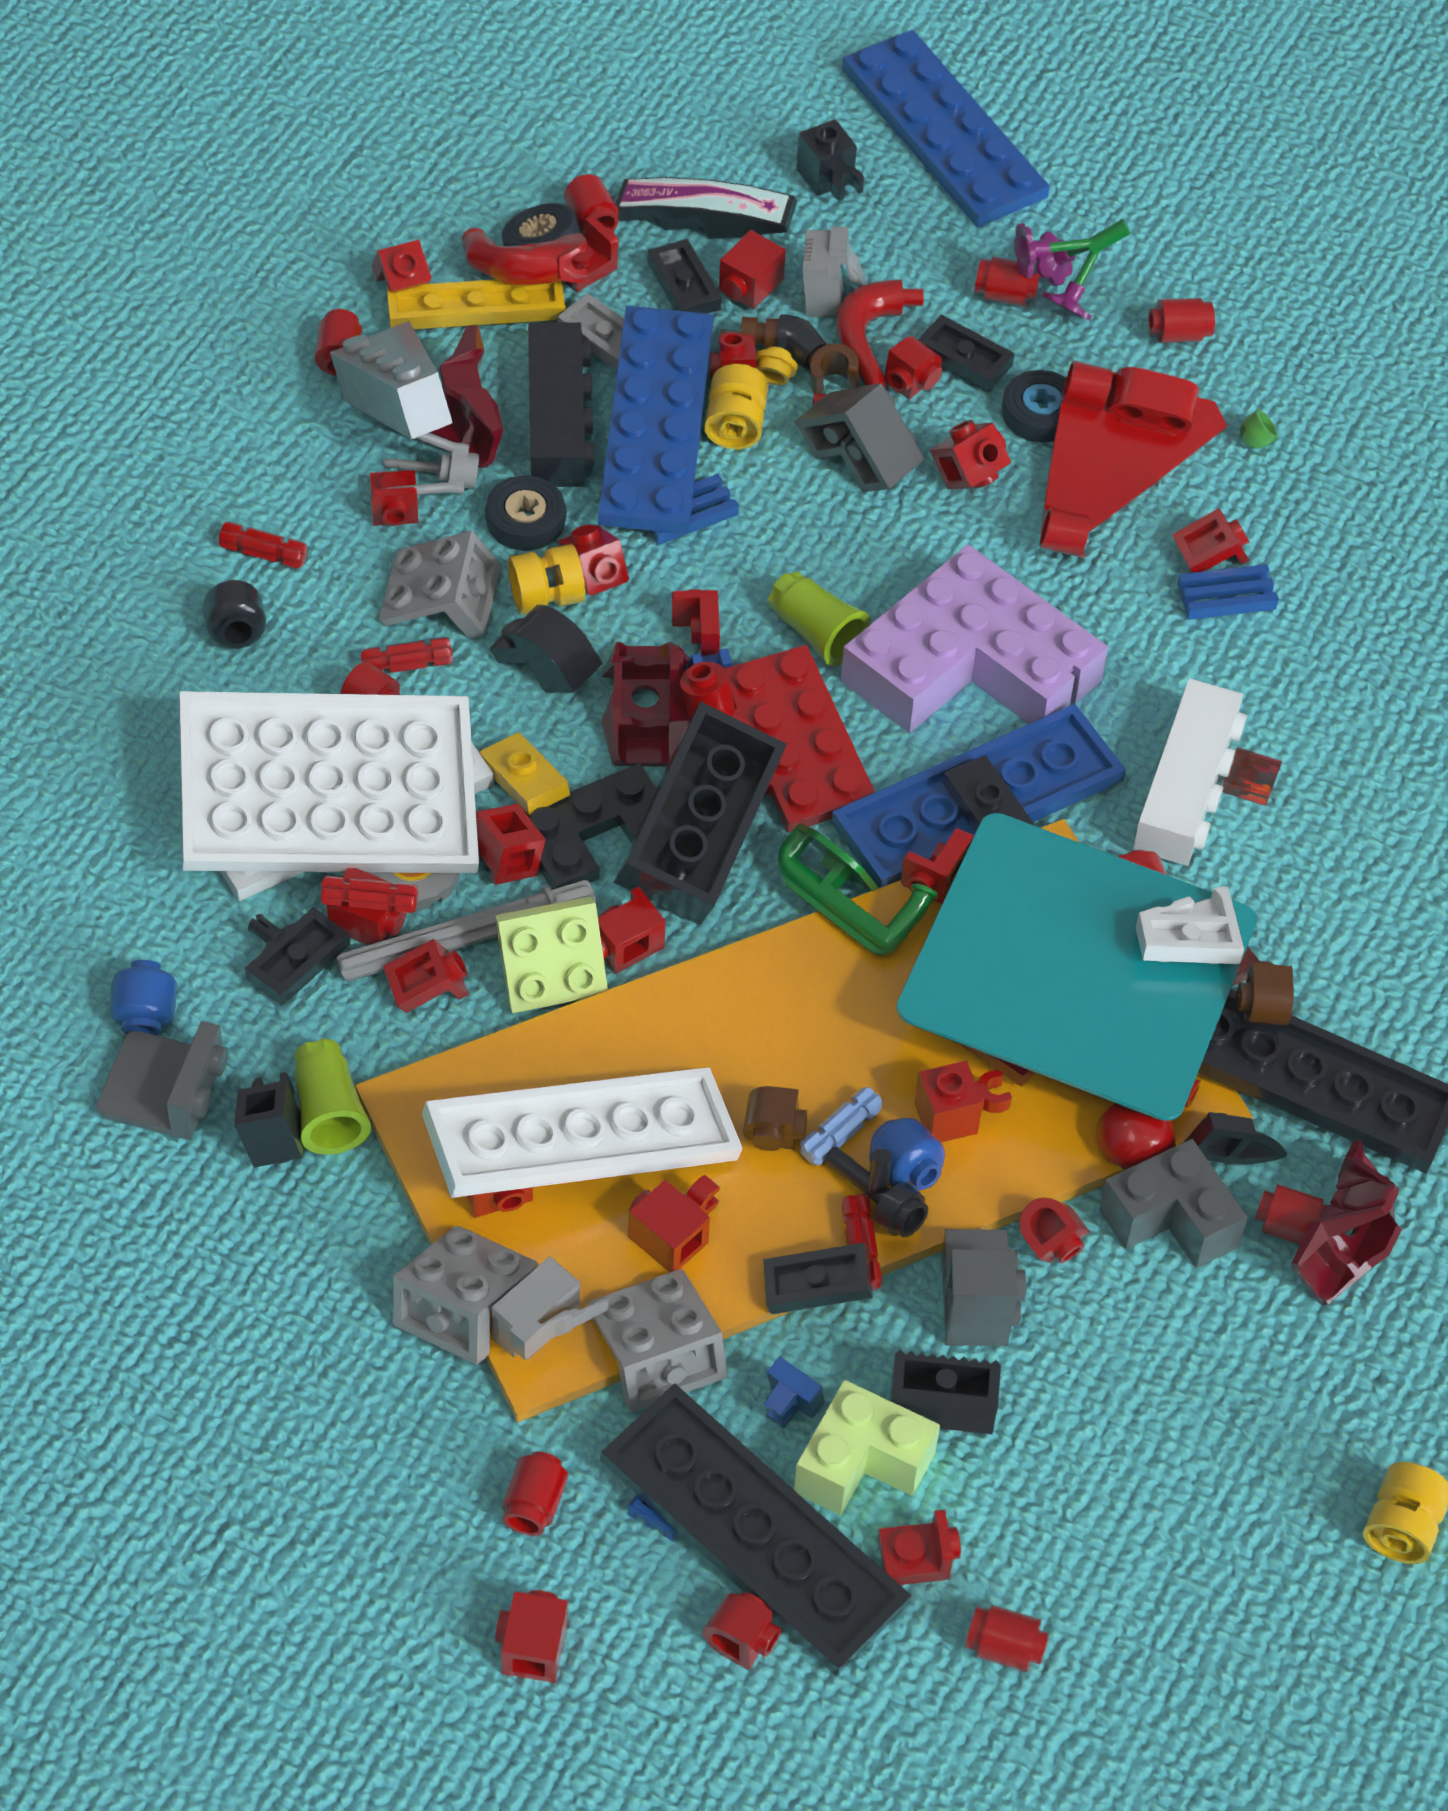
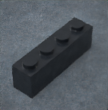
M581 322L528 323L531 476L541 477L553 483L556 487H585V468H594V441H585V434H593V407H584V401L592 400V374H583V367H591V341H582Z

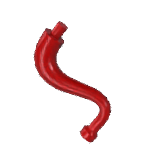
M902 279L876 281L860 286L844 298L837 311L836 330L839 342L851 348L858 356L859 374L866 386L882 383L885 388L883 373L866 337L868 323L879 317L901 316L903 306L924 305V290L903 289ZM813 393L812 406L827 394Z

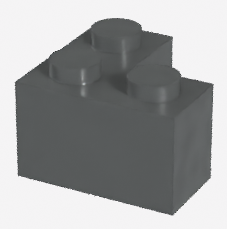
M882 383L829 392L794 421L816 459L837 455L843 456L863 493L890 489L925 460L917 446L914 434L906 427L895 408L893 397L885 390Z
M1193 1139L1106 1179L1099 1211L1125 1249L1169 1229L1195 1268L1238 1249L1248 1218Z
M945 1229L941 1261L946 1346H1008L1011 1327L1020 1326L1021 1301H1025L1026 1274L1025 1270H1018L1017 1250L1008 1249L1007 1230Z

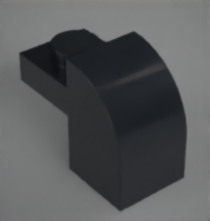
M536 605L524 618L508 623L501 631L502 636L489 648L498 663H527L543 690L550 693H574L603 664L580 628L561 612L545 605Z

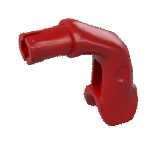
M473 227L467 229L462 235V242L464 243L462 247L466 252L465 257L469 266L505 284L530 286L562 281L572 283L589 282V276L583 264L572 263V259L576 254L585 253L587 240L581 233L565 235L555 241L519 246H498L493 240L487 238L485 232L480 228Z

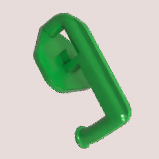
M799 822L783 841L778 852V864L787 886L877 956H887L894 952L925 915L932 901L938 899V893L933 889L917 883L912 884L911 890L913 892L890 923L885 926L838 890L849 876L869 891L874 892L878 886L852 857L824 835ZM810 843L825 855L819 862L830 871L824 879L797 859Z

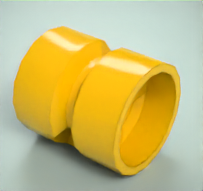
M731 364L718 369L713 375L705 419V433L716 445L727 449L739 450L749 448L760 440L769 382L758 369L743 364Z
M573 544L547 548L543 557H539L535 552L508 557L507 564L511 591L520 615L528 614L536 605L548 606L549 602H554L558 607H564L585 601L583 572ZM549 570L552 571L555 587L549 588L546 571Z
M1396 1462L1388 1466L1377 1494L1378 1502L1374 1503L1362 1534L1365 1542L1382 1556L1401 1563L1420 1564L1428 1560L1439 1532L1437 1524L1442 1522L1448 1508V1481L1436 1471L1423 1465L1410 1462Z

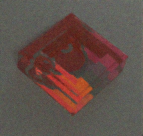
M1237 747L1229 775L1225 777L1222 792L1267 806L1280 772L1282 761Z

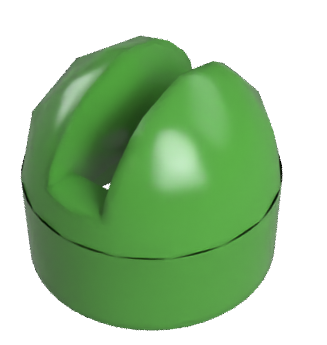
M1260 409L1247 416L1241 423L1239 430L1244 444L1256 449L1268 446L1279 437L1271 419Z

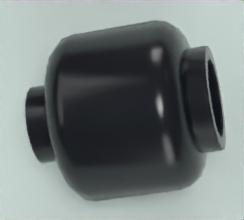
M227 580L215 585L205 596L203 614L206 629L210 638L215 643L228 649H241L251 646L261 638L266 628V614L260 592L252 584L242 580Z

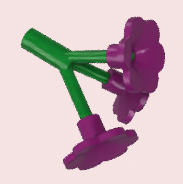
M1122 218L1087 239L1057 240L1052 232H1046L1041 234L1040 240L1033 241L1030 228L1026 227L1024 223L1017 224L1014 252L1017 257L1018 271L1020 275L1024 274L1025 278H1031L1036 259L1037 273L1040 274L1042 279L1048 278L1051 285L1057 287L1065 282V277L1072 274L1073 266L1071 261L1075 260L1076 255L1090 251L1075 281L1070 280L1063 294H1051L1045 291L1042 294V297L1090 321L1092 315L1088 314L1079 303L1086 289L1083 287V284L1099 253L1131 234V231Z

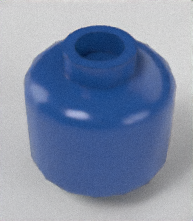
M132 961L130 968L118 971L113 977L110 1017L115 1023L121 1025L122 1032L126 1034L131 1031H140L159 1035L161 1029L169 1026L175 1017L176 980L170 973L161 970V964L156 961Z
M914 1118L892 1119L882 1124L875 1131L871 1138L869 1160L871 1163L872 1152L876 1149L882 1148L891 1152L892 1163L889 1182L891 1187L901 1182H907L917 1191L930 1188L937 1182L944 1165L945 1151L942 1143Z

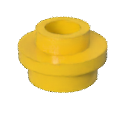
M768 347L756 353V369L765 375L769 384L777 386L786 385L789 382V378L795 376L798 365L787 350L780 347Z

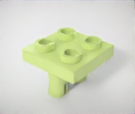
M592 896L495 915L508 1005L512 1013L577 1001L608 990L596 903Z

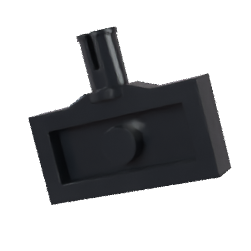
M315 907L297 922L285 926L283 929H279L266 919L264 915L257 914L256 920L252 918L249 922L248 931L263 940L266 946L263 952L245 967L246 979L279 1005L283 1006L350 946V935Z

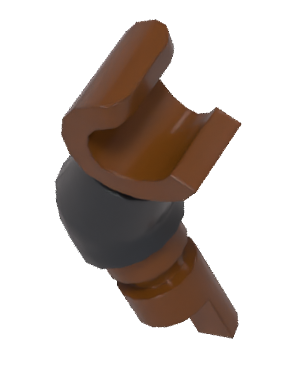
M780 314L779 319L767 318L766 323H759V319L755 317H742L741 330L721 329L720 335L728 332L754 335L755 350H757V345H765V349L768 347H780L787 350L798 365L806 370H810L813 393L824 392V377L835 374L846 378L848 389L859 387V362L855 352L846 345L838 343L827 344L809 321L798 316Z

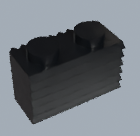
M900 1350L895 1354L889 1401L939 1424L940 1429L993 1434L998 1410L1001 1365L997 1360L990 1364L986 1359L982 1362H979L976 1358L968 1361L965 1357L958 1360L954 1355L949 1359L944 1355L937 1358L933 1353L926 1357L922 1352L916 1356L912 1351L905 1355Z

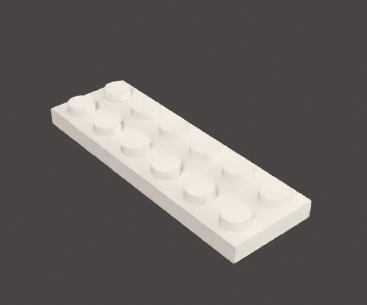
M710 1067L432 1100L425 1102L421 1113L451 1198L737 1161L743 1149Z

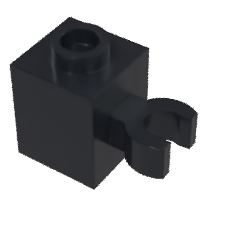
M836 119L799 132L796 170L817 197L831 192L835 199L842 201L844 200L846 185L854 187L859 194L864 189V176L858 169H855L857 145Z
M287 1072L280 1073V1081L264 1084L261 1077L255 1078L252 1087L240 1089L237 1092L234 1126L254 1168L303 1158L304 1146L301 1142V1113L294 1098L295 1090Z

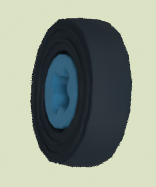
M1047 370L1027 371L1014 377L1005 388L1001 411L1006 425L1016 435L1026 440L1043 443L1054 441L1066 377ZM1039 401H1042V404H1045L1047 408H1039Z

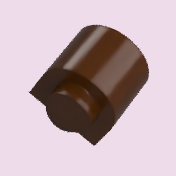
M1267 961L1252 963L1247 968L1246 982H1239L1237 987V1011L1244 1012L1245 1021L1249 1023L1289 1024L1294 1001L1292 966L1275 965Z
M764 1086L755 1088L749 1093L743 1134L755 1147L766 1151H775L780 1148L794 1150L795 1139L804 1140L808 1111L799 1109V1089Z

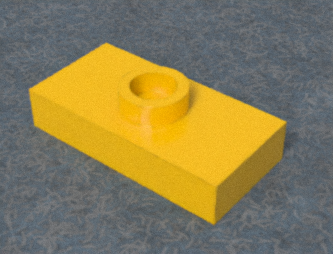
M520 732L479 751L494 773V780L529 816L540 807H548L570 796L568 781Z

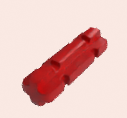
M230 521L225 522L219 532V545L225 549L237 552L239 548H242L243 554L278 563L279 559L283 560V565L297 569L303 566L307 558V544L289 538L288 542H284L283 536L248 527L247 531L243 530V525Z
M441 637L430 639V644L425 645L423 640L387 645L385 651H380V647L366 648L361 651L360 660L361 662H369L381 671L389 669L390 673L427 668V663L433 662L434 667L448 665L452 663L453 653L449 638Z
M326 876L322 881L320 895L321 901L325 905L342 906V902H349L348 907L388 911L389 906L395 907V912L413 913L417 908L419 894L418 887L415 884L397 883V887H390L391 882L351 878L350 883L344 882V877Z
M865 1194L848 1195L843 1198L841 1208L843 1221L846 1224L847 1245L864 1242L867 1246L870 1256L872 1290H876L881 1286L882 1274L880 1263L877 1260L879 1255L873 1220L870 1217L872 1213L870 1200Z

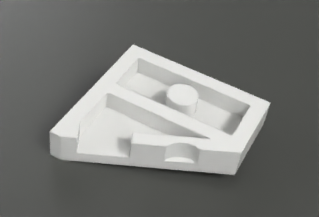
M1220 886L1214 888L1210 899L1194 903V900L1189 896L1174 901L1172 905L1167 907L1158 906L1139 912L1136 932L1143 960L1208 964L1241 963L1244 947L1228 887Z

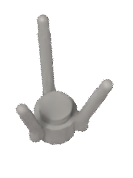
M427 433L417 437V439L450 451V454H441L440 464L390 458L383 460L385 467L437 473L438 480L447 481L444 483L389 488L415 487L417 495L446 492L463 494L464 488H475L479 454L468 453L469 444L452 442L432 433Z

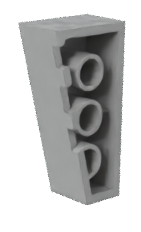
M410 321L369 337L367 335L351 337L343 342L342 348L330 352L344 400L348 404L410 439L417 438L452 423L438 372Z

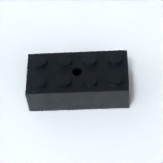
M700 702L681 735L613 883L630 891L640 887L650 901L701 925L716 904L787 744Z

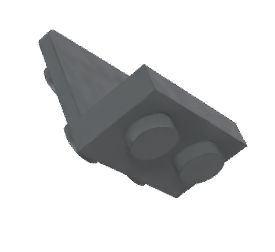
M201 1021L192 1044L140 1031L129 1032L125 1036L97 1102L99 1116L116 1122L191 1140L199 1119L204 1118L207 1114L211 1101V1090L216 1077H220L226 1067L228 1048L223 1046L220 1025Z

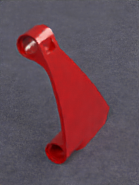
M1073 360L1064 385L1044 499L1040 548L1085 558L1084 549L1089 532L1144 493L1228 426L1215 401L1198 397L1199 387L1186 379L1138 367L1120 368L1116 373L1111 369Z

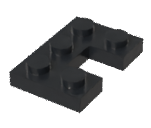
M640 763L570 792V796L548 807H540L534 810L530 816L527 814L546 839L539 870L552 890L583 880L591 883L599 879L600 868L583 841L620 826L630 843H632L657 789Z

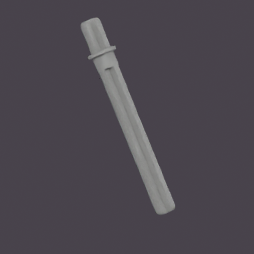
M586 880L553 890L546 886L542 888V893L342 953L337 957L339 972L346 982L385 971L384 965L432 939H435L448 951L498 937L495 915L592 896L596 903L595 893L591 884Z

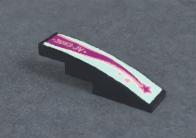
M655 177L624 179L615 204L618 208L619 221L659 218L664 230L703 227L708 239L745 236L750 230L760 235L786 233L789 230L797 200L793 195L751 185L710 179Z

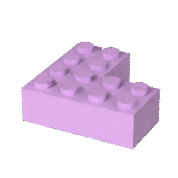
M967 544L844 646L841 682L909 734L971 681L1030 724L1070 706V701L1076 704L1095 688L1103 679L1108 646Z

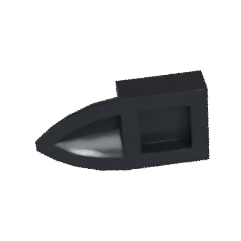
M1209 1112L1184 1141L1193 1139L1206 1159L1213 1162L1248 1165L1270 1162L1287 1156L1286 1150L1278 1141L1255 1130L1252 1118L1227 1115L1225 1113Z

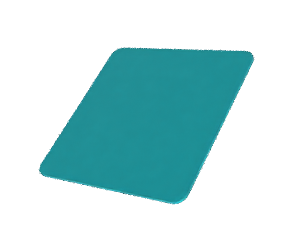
M994 813L985 816L976 831L901 992L896 1010L899 1017L910 1025L1156 1119L1169 1121L1178 1118L1183 1112L1240 964L1143 960L1136 932L1139 912L1158 906L1167 907L1172 905L1174 901L1189 896L1194 900V903L1210 899L1213 892L1010 816ZM1232 900L1244 947L1243 959L1256 926L1257 917L1249 906Z

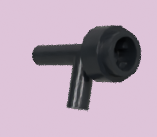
M838 1147L828 1152L825 1163L878 1204L874 1213V1220L879 1226L892 1236L900 1235L901 1237H909L919 1230L927 1218L929 1212L928 1205L925 1204V1197L907 1182H901L889 1188L892 1163L890 1151L881 1148L872 1152L870 1172Z

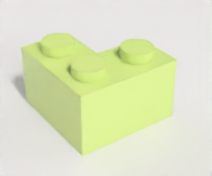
M844 1379L796 1465L794 1490L801 1497L840 1516L864 1474L913 1496L936 1453L940 1425Z

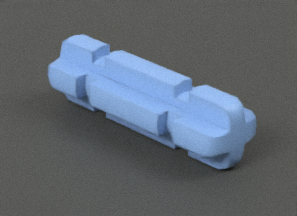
M863 1087L851 1097L852 1103L845 1102L818 1126L819 1132L812 1131L801 1141L800 1154L814 1166L821 1165L831 1149L835 1147L840 1148L864 1126L863 1120L870 1121L881 1111V1097L870 1087Z

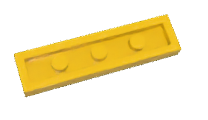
M498 280L425 284L396 293H391L387 286L390 328L410 321L414 329L557 320V316L565 311L562 282L530 286L505 284Z

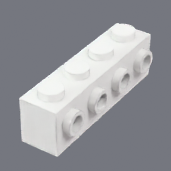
M1188 679L1138 823L1133 850L1152 851L1157 853L1162 859L1189 866L1194 848L1204 849L1211 823L1204 821L1206 812L1215 814L1217 811L1223 786L1216 783L1219 775L1223 777H1228L1236 750L1229 749L1228 747L1231 740L1240 742L1247 720V714L1239 712L1243 693Z

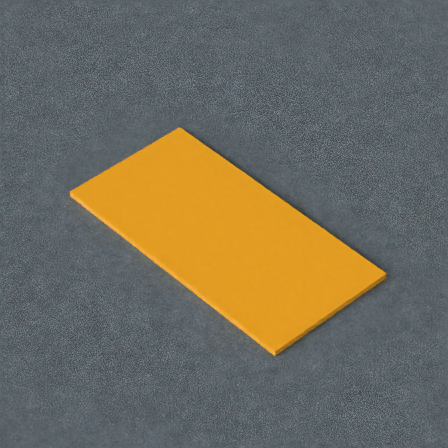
M1065 819L1041 827L1044 830L1079 842ZM900 880L878 888L874 892L870 891L854 897L851 900L883 925L887 926L905 905L912 892L904 887ZM933 900L927 912L898 948L887 956H877L871 953L817 911L355 1085V1089L372 1129L430 1246L453 1227L460 1226L537 1261L538 1266L551 1256L580 1282V1310L587 1307L588 1302L670 1273L628 1237V1211L630 1205L640 1193L645 1190H654L665 1179L685 1195L697 1179L703 1175L708 1176L720 1187V1190L714 1195L719 1200V1204L708 1214L710 1217L709 1243L680 1269L686 1273L720 1328L723 1339H726L790 1313L785 1312L771 1315L766 1306L763 1259L847 1245L846 1224L843 1221L841 1209L842 1200L848 1195L864 1194L827 1165L825 1161L821 1165L814 1166L807 1159L803 1158L800 1154V1143L802 1140L795 1139L794 1150L780 1148L775 1151H766L755 1147L743 1134L749 1093L755 1088L764 1086L799 1089V1109L808 1111L805 1137H807L812 1131L819 1132L818 1126L845 1102L852 1103L851 1097L863 1087H870L882 1099L881 1111L870 1121L863 1120L864 1126L840 1147L843 1152L870 1172L869 1153L871 1138L882 1124L892 1119L898 1120L900 1118H914L921 1123L914 1105L919 1071L967 1060L974 1080L977 1082L982 1074L996 1069L959 1043L910 1025L903 1021L897 1013V1001L942 907V904ZM710 1067L743 1149L737 1161L533 1187V1201L524 1203L520 1208L510 1212L497 1211L474 1218L466 1196L451 1198L421 1113L425 1102L432 1100ZM1036 1072L1022 1087L1003 1075L1002 1086L989 1089V1091L995 1095L1010 1092L1012 1096L1010 1108L1001 1113H990L982 1109L978 1134L942 1142L945 1159L941 1175L933 1186L919 1191L925 1197V1204L928 1205L929 1212L925 1222L918 1231L909 1237L892 1236L875 1222L874 1213L878 1204L869 1198L872 1212L870 1217L874 1225L879 1255L877 1260L880 1263L881 1274H887L941 1252L945 1229L995 1230L1020 1220L1025 1207L1035 1199L1046 1197L1065 1202L1104 1186L1106 1179L1125 1171L1120 1166L1108 1162L1097 1144V1123L1100 1117L1115 1102ZM1198 1073L1196 1079L1201 1081V1084L1189 1108L1184 1107L1182 1114L1172 1120L1176 1131V1146L1184 1143L1209 1112L1225 1113L1227 1115L1252 1118L1253 1120L1251 1112L1237 1090ZM492 1312L490 1313V1354L485 1359L517 1423L620 1382L617 1360L593 1319L572 1328V1332L552 1338L531 1358L524 1360L518 1354L515 1357L511 1356L493 1340Z

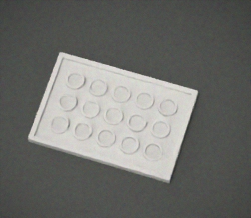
M180 691L179 736L183 871L345 872L347 868H358L365 872L477 873L479 858L468 696Z

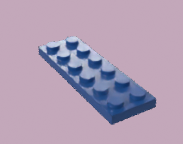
M913 29L843 57L842 70L977 228L1048 198L1050 185Z
M626 305L598 513V525L689 534L714 314Z
M1073 704L839 808L832 813V824L878 888L901 880L903 859L909 851L930 860L939 842L946 844L956 828L975 836V829L943 785L945 771L986 755L1030 819L1035 822L1123 782L1126 769L1077 705Z

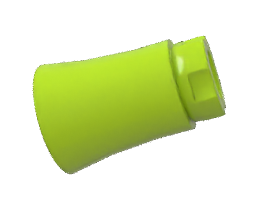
M797 571L791 574L785 573L779 577L773 584L772 592L768 597V605L778 613L779 618L804 638L829 666L841 665L844 646L871 625V618L867 612L846 603L825 590L811 578H805Z
M322 1038L315 1042H305L294 1053L296 1062L294 1078L301 1113V1142L307 1150L323 1155L339 1154L354 1149L369 1136L371 1123L360 1103L348 1061L341 1054L339 1043L334 1040Z

